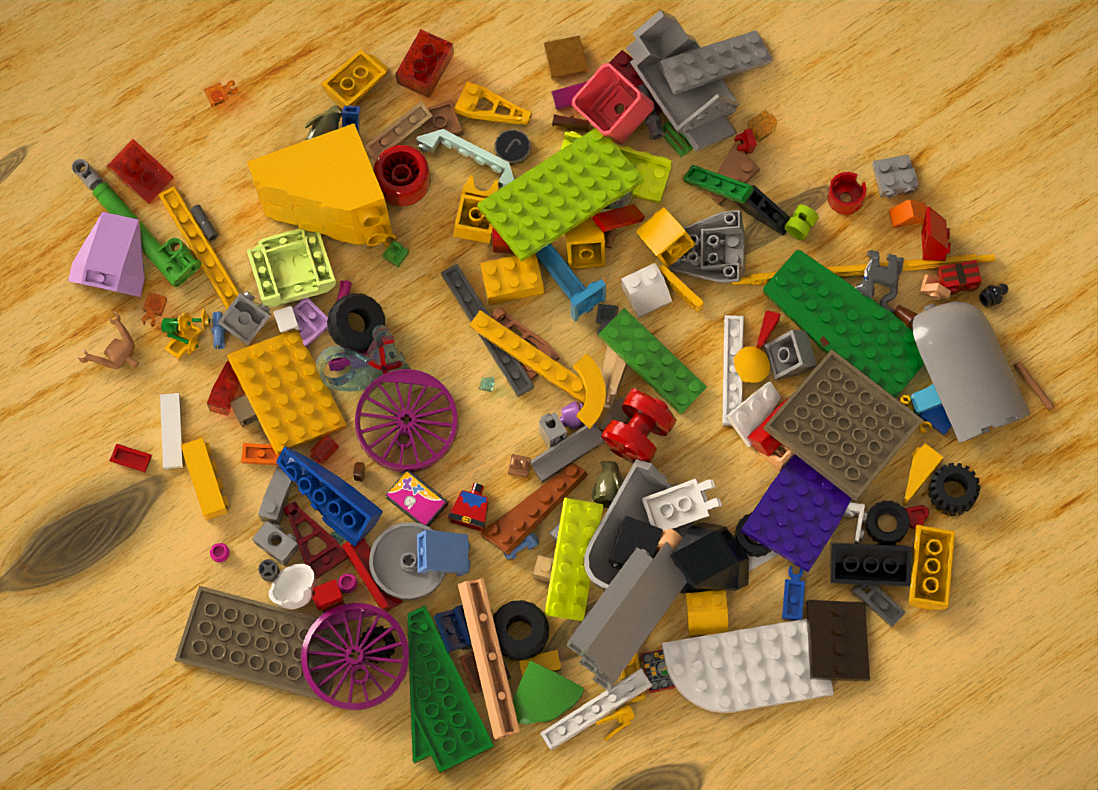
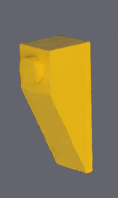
M926 443L921 448L918 446L911 454L913 459L910 464L903 499L905 506L944 458Z

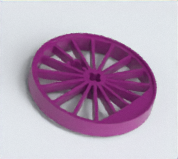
M395 370L378 377L361 395L355 412V432L364 452L378 465L396 472H406V470L417 472L433 466L451 449L458 431V412L450 392L438 379L418 370ZM383 383H395L402 411L381 386ZM398 383L410 384L406 410ZM412 386H424L409 411ZM379 387L397 412L370 398V394ZM428 387L440 391V393L414 411ZM442 395L445 396L449 403V407L417 415ZM367 400L394 416L363 413L362 409ZM447 411L452 412L453 418L452 423L419 420L420 418ZM361 417L393 420V422L363 430L360 425ZM405 417H409V421L412 422H408V425H405L402 420H405ZM418 424L450 427L452 429L448 440H445ZM396 425L371 445H368L363 437L364 433ZM415 427L445 444L443 448L435 454ZM399 429L383 457L378 456L371 450ZM411 430L431 453L432 457L430 459L419 462ZM406 435L410 440L407 444H401L398 441L399 438ZM395 442L397 447L401 449L399 464L385 460ZM412 446L417 463L403 465L404 450Z
M365 603L343 604L325 612L310 627L302 646V669L311 689L325 702L345 710L370 709L388 700L402 684L409 663L407 639L399 623L381 608ZM377 615L359 647L363 618ZM380 618L385 619L392 625L364 648ZM359 619L356 645L354 646L348 622ZM345 623L351 647H349L333 626ZM331 628L347 650L317 633ZM396 630L400 637V642L368 651L385 636ZM314 637L345 654L310 651V646ZM402 646V660L369 657V655ZM354 652H357V654L359 655L357 656L358 660L354 661V659L351 658L353 657ZM309 655L344 658L309 668ZM368 661L398 663L402 665L398 676L395 677ZM344 663L318 685L315 684L311 676L312 672ZM364 664L395 680L394 683L384 691ZM348 667L331 697L320 690L322 686ZM351 671L348 703L335 700L337 693ZM358 671H365L366 676L364 679L357 680L355 678V674ZM370 678L383 693L372 700H369L365 687ZM354 682L357 685H362L366 702L352 703Z

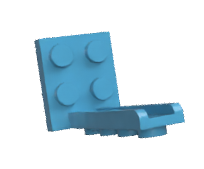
M551 243L536 252L539 262L570 300L571 317L575 322L585 312L588 314L592 311L595 305L606 301V284L603 280L590 283L586 289Z

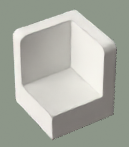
M292 306L274 311L281 333L294 328L296 331H299Z

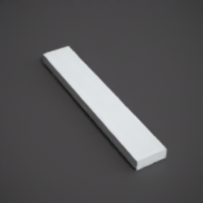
M724 316L722 426H732L726 415L742 403L743 381H741L740 376L735 370L733 359L739 350L743 349L744 316Z
M639 669L611 687L609 691L606 690L540 734L552 751L652 687V684L643 670Z

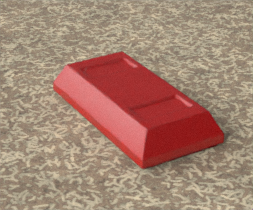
M116 443L109 461L146 473L152 455Z

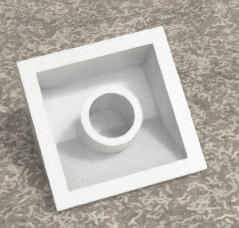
M656 263L621 279V287L638 318L672 303L667 285Z

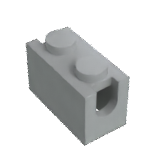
M556 412L553 414L547 413L540 418L539 433L548 449L567 438V431Z

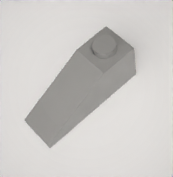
M277 466L266 490L258 515L261 521H268L271 524L275 522L280 526L284 513L283 509L286 507L293 481L289 479L279 466Z

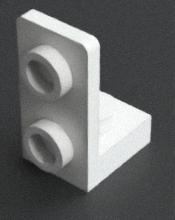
M850 502L843 516L848 518L858 516L854 543L863 541L864 530H861V525L866 522L867 511H864L865 505Z

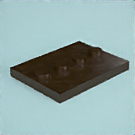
M806 601L810 679L869 681L865 602Z

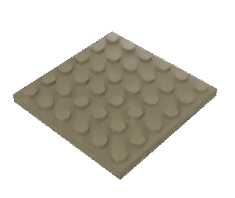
M831 349L766 423L763 429L849 497L857 501L919 427L923 419Z

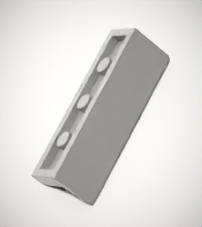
M597 422L591 429L587 426L582 427L531 460V467L541 482L546 481L604 443V440L601 438L602 433L597 427Z

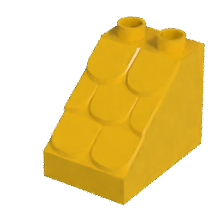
M355 124L247 161L265 216L276 221L298 225V229L315 233L319 232L335 240L357 245L366 243L368 246H375L384 242L387 235L392 234L385 198Z

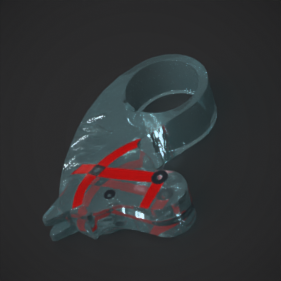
M379 325L373 329L372 337L374 341L370 344L366 354L334 346L325 349L316 361V369L322 382L329 388L346 392L365 390L375 379L383 374L411 368L405 363L403 353L395 348L394 336L385 325ZM342 357L350 361L351 368L348 373L337 378H330L324 375V368L330 360Z

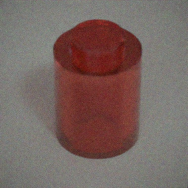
M325 434L310 450V458L318 464H324L339 449V446L331 437Z

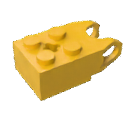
M469 175V179L462 189L453 237L490 244L493 226L477 208V203L499 190V180H494L489 190L480 191L474 186V176Z

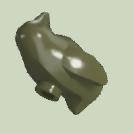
M333 105L323 113L312 117L305 125V128L311 126L305 139L309 140L337 130L340 118L342 117L341 107Z
M601 461L603 471L598 476L597 482L593 487L592 499L598 504H603V508H609L624 481L616 462Z

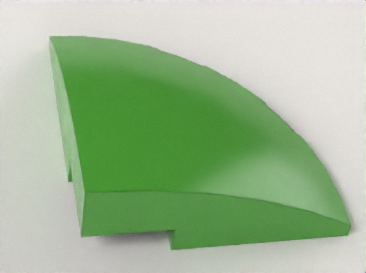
M530 661L513 699L517 722L520 724L552 721L566 710L571 709L578 702L585 689L569 679Z

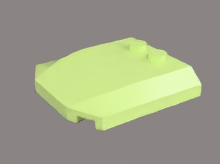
M295 229L263 238L254 249L247 250L263 306H280L329 292L336 286L333 271L319 232L314 233L306 232L303 229Z

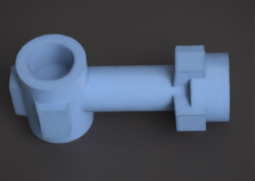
M531 532L509 555L504 552L503 554L507 560L511 558L513 560L517 557L516 553L528 547L531 550L539 545V539L535 533Z

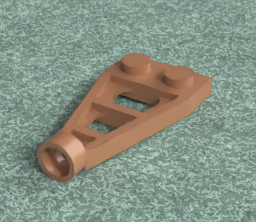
M503 307L497 309L491 315V318L509 330L516 327L523 334L522 339L533 343L538 350L553 360L557 361L559 359V355L548 342L508 315ZM519 361L530 380L539 375Z

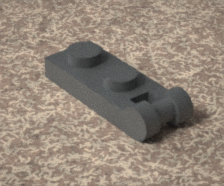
M858 584L851 589V592L856 597L865 602L891 628L906 613L877 585ZM866 588L871 590L868 594L863 592Z

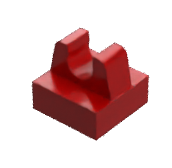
M752 128L745 129L743 133L736 135L734 138V142H742V144L738 145L737 151H744L745 154L753 153L757 146Z

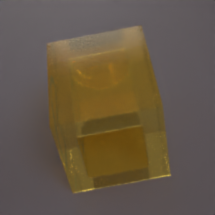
M764 110L748 121L747 129L752 128L755 140L759 143L776 131L777 120L773 114H769L767 110Z

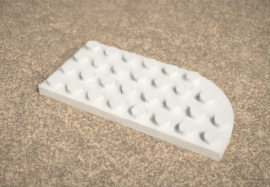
M807 619L662 643L665 665L674 686L687 700L705 710L732 713L833 696L834 694L831 680L810 679Z

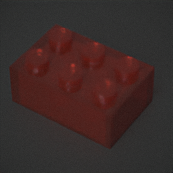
M420 29L395 73L397 84L430 98L454 55L453 43Z

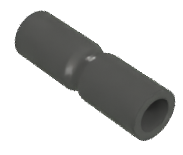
M201 205L192 207L191 212L198 224L201 225L208 240L216 239L218 233L208 220Z

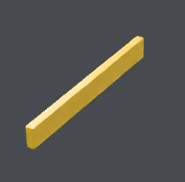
M173 186L158 194L195 258L202 262L201 268L225 308L228 309L239 295V292L176 187Z

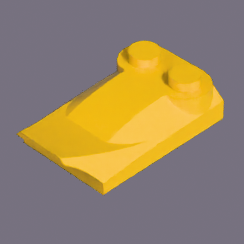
M360 49L321 83L322 88L341 108H344V106H356L357 101L387 74L388 67L373 54H366Z

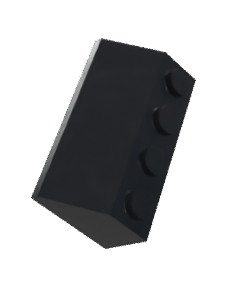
M830 542V583L910 586L912 547L909 545Z

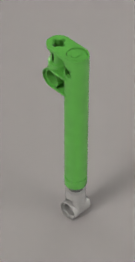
M84 159L74 161L72 165L73 172L90 190H93L92 194L108 213L139 220L107 182H102L103 179ZM86 166V169L80 173L81 168ZM140 221L143 253L173 287L180 286L200 268L202 262L199 259L196 260L191 255V251L186 244L178 238H171L162 246ZM180 245V249L174 252L175 246Z

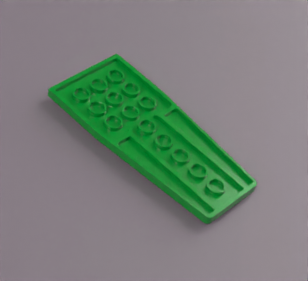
M796 250L763 288V293L802 331H806L808 336L826 354L832 349L894 398L900 394L924 365L914 339L913 330L909 327L907 328L904 322L874 300L869 299V297L862 295L851 284L801 250ZM823 336L829 342L825 347L819 341Z

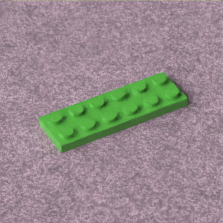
M625 308L598 334L618 356L680 415L707 388L703 382Z

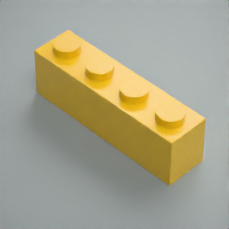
M200 438L182 444L181 449L205 520L228 513L226 507L229 506L226 495L222 496L220 489L224 487L221 478L216 477L215 472L218 471L215 460L211 461L209 454H212L209 442L205 443L204 439Z

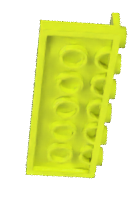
M573 131L565 132L561 150L582 136ZM617 146L644 178V183L625 195L660 204L672 168V161L665 156L657 157L646 151L639 152L633 150L628 146Z

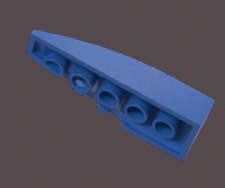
M287 446L283 448L276 463L291 481H295L299 486L298 490L301 494L308 497L312 502L310 505L314 510L317 509L323 516L322 520L356 547L375 527L383 511L331 471Z

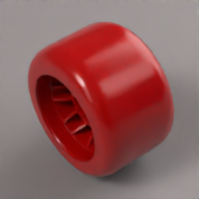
M397 145L386 149L378 156L373 171L386 202L395 206H409L419 202L426 195L431 181L430 170L425 156L419 150L411 146Z

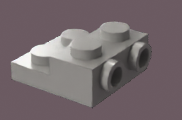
M909 155L872 162L880 198H893L903 193L910 195L917 191L919 184Z
M241 291L218 321V324L246 345H249L269 319L271 313L268 306H263L262 302L260 305L254 301L255 297L248 291L243 293Z

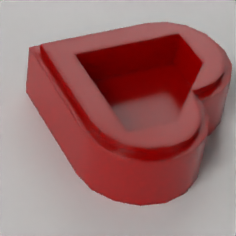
M924 505L905 508L909 515L910 528L916 530V525L923 526L924 520L929 516V509Z

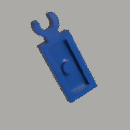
M790 566L788 576L791 580L785 579L782 619L802 620L805 581H799L803 575V569L801 568L799 569V574H793L792 566Z

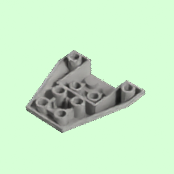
M740 210L720 212L684 227V230L694 241L695 245L668 268L671 272L718 283L740 282L745 272V231Z

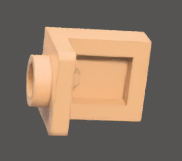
M930 275L924 276L920 292L934 300L949 298L951 291L942 286L940 281Z

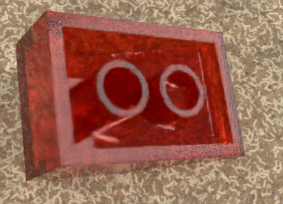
M131 139L105 166L116 178L148 204L174 178L134 139Z

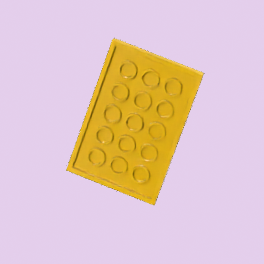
M294 329L228 354L227 358L276 455L281 453L285 446L292 449L346 428L347 424L307 347L304 346L303 339L298 330Z

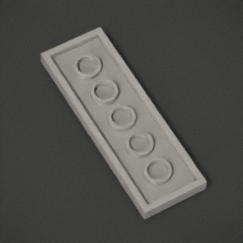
M757 30L660 60L658 65L675 95L771 64L772 58Z

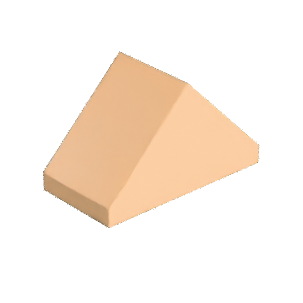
M783 444L769 457L759 452L779 472L794 455Z

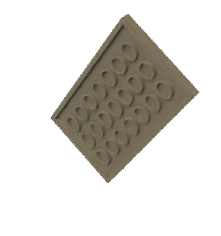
M203 586L198 587L175 662L325 702L309 686L301 663L304 639L318 617ZM339 624L333 626L346 642L348 636L346 625ZM331 628L317 633L344 648L345 645ZM314 637L310 646V651L342 654V651ZM309 655V668L334 662L341 658ZM338 665L312 672L311 676L315 684L318 685L337 670ZM334 678L320 688L328 696L330 695Z

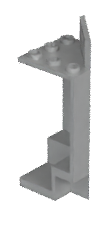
M660 10L632 33L636 40L626 48L633 58L630 63L675 130L686 136L695 151L738 134L726 116L733 114L740 104L723 79L674 95L658 65L660 60L701 47L693 36L686 34L675 16Z

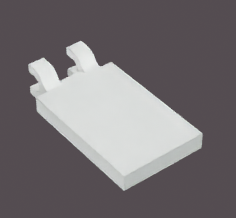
M693 479L642 498L650 524L663 530H668L710 516V509L722 506L720 498L708 501L705 493L706 490L716 487L714 480L710 479L699 483L698 479Z

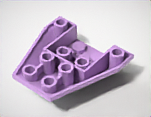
M102 212L72 262L68 281L141 297L145 273L140 220Z

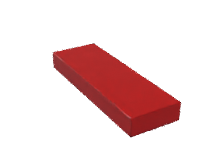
M635 204L595 214L592 220L602 232L643 222L645 216Z

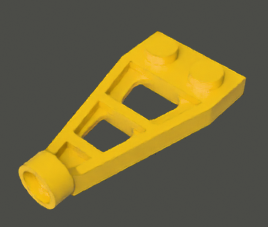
M466 82L454 108V113L471 119L524 124L527 126L532 116V111L522 109L489 89L471 82ZM485 98L491 101L494 105L492 110H478L476 107L479 100ZM499 106L511 110L508 116L497 114L496 111Z

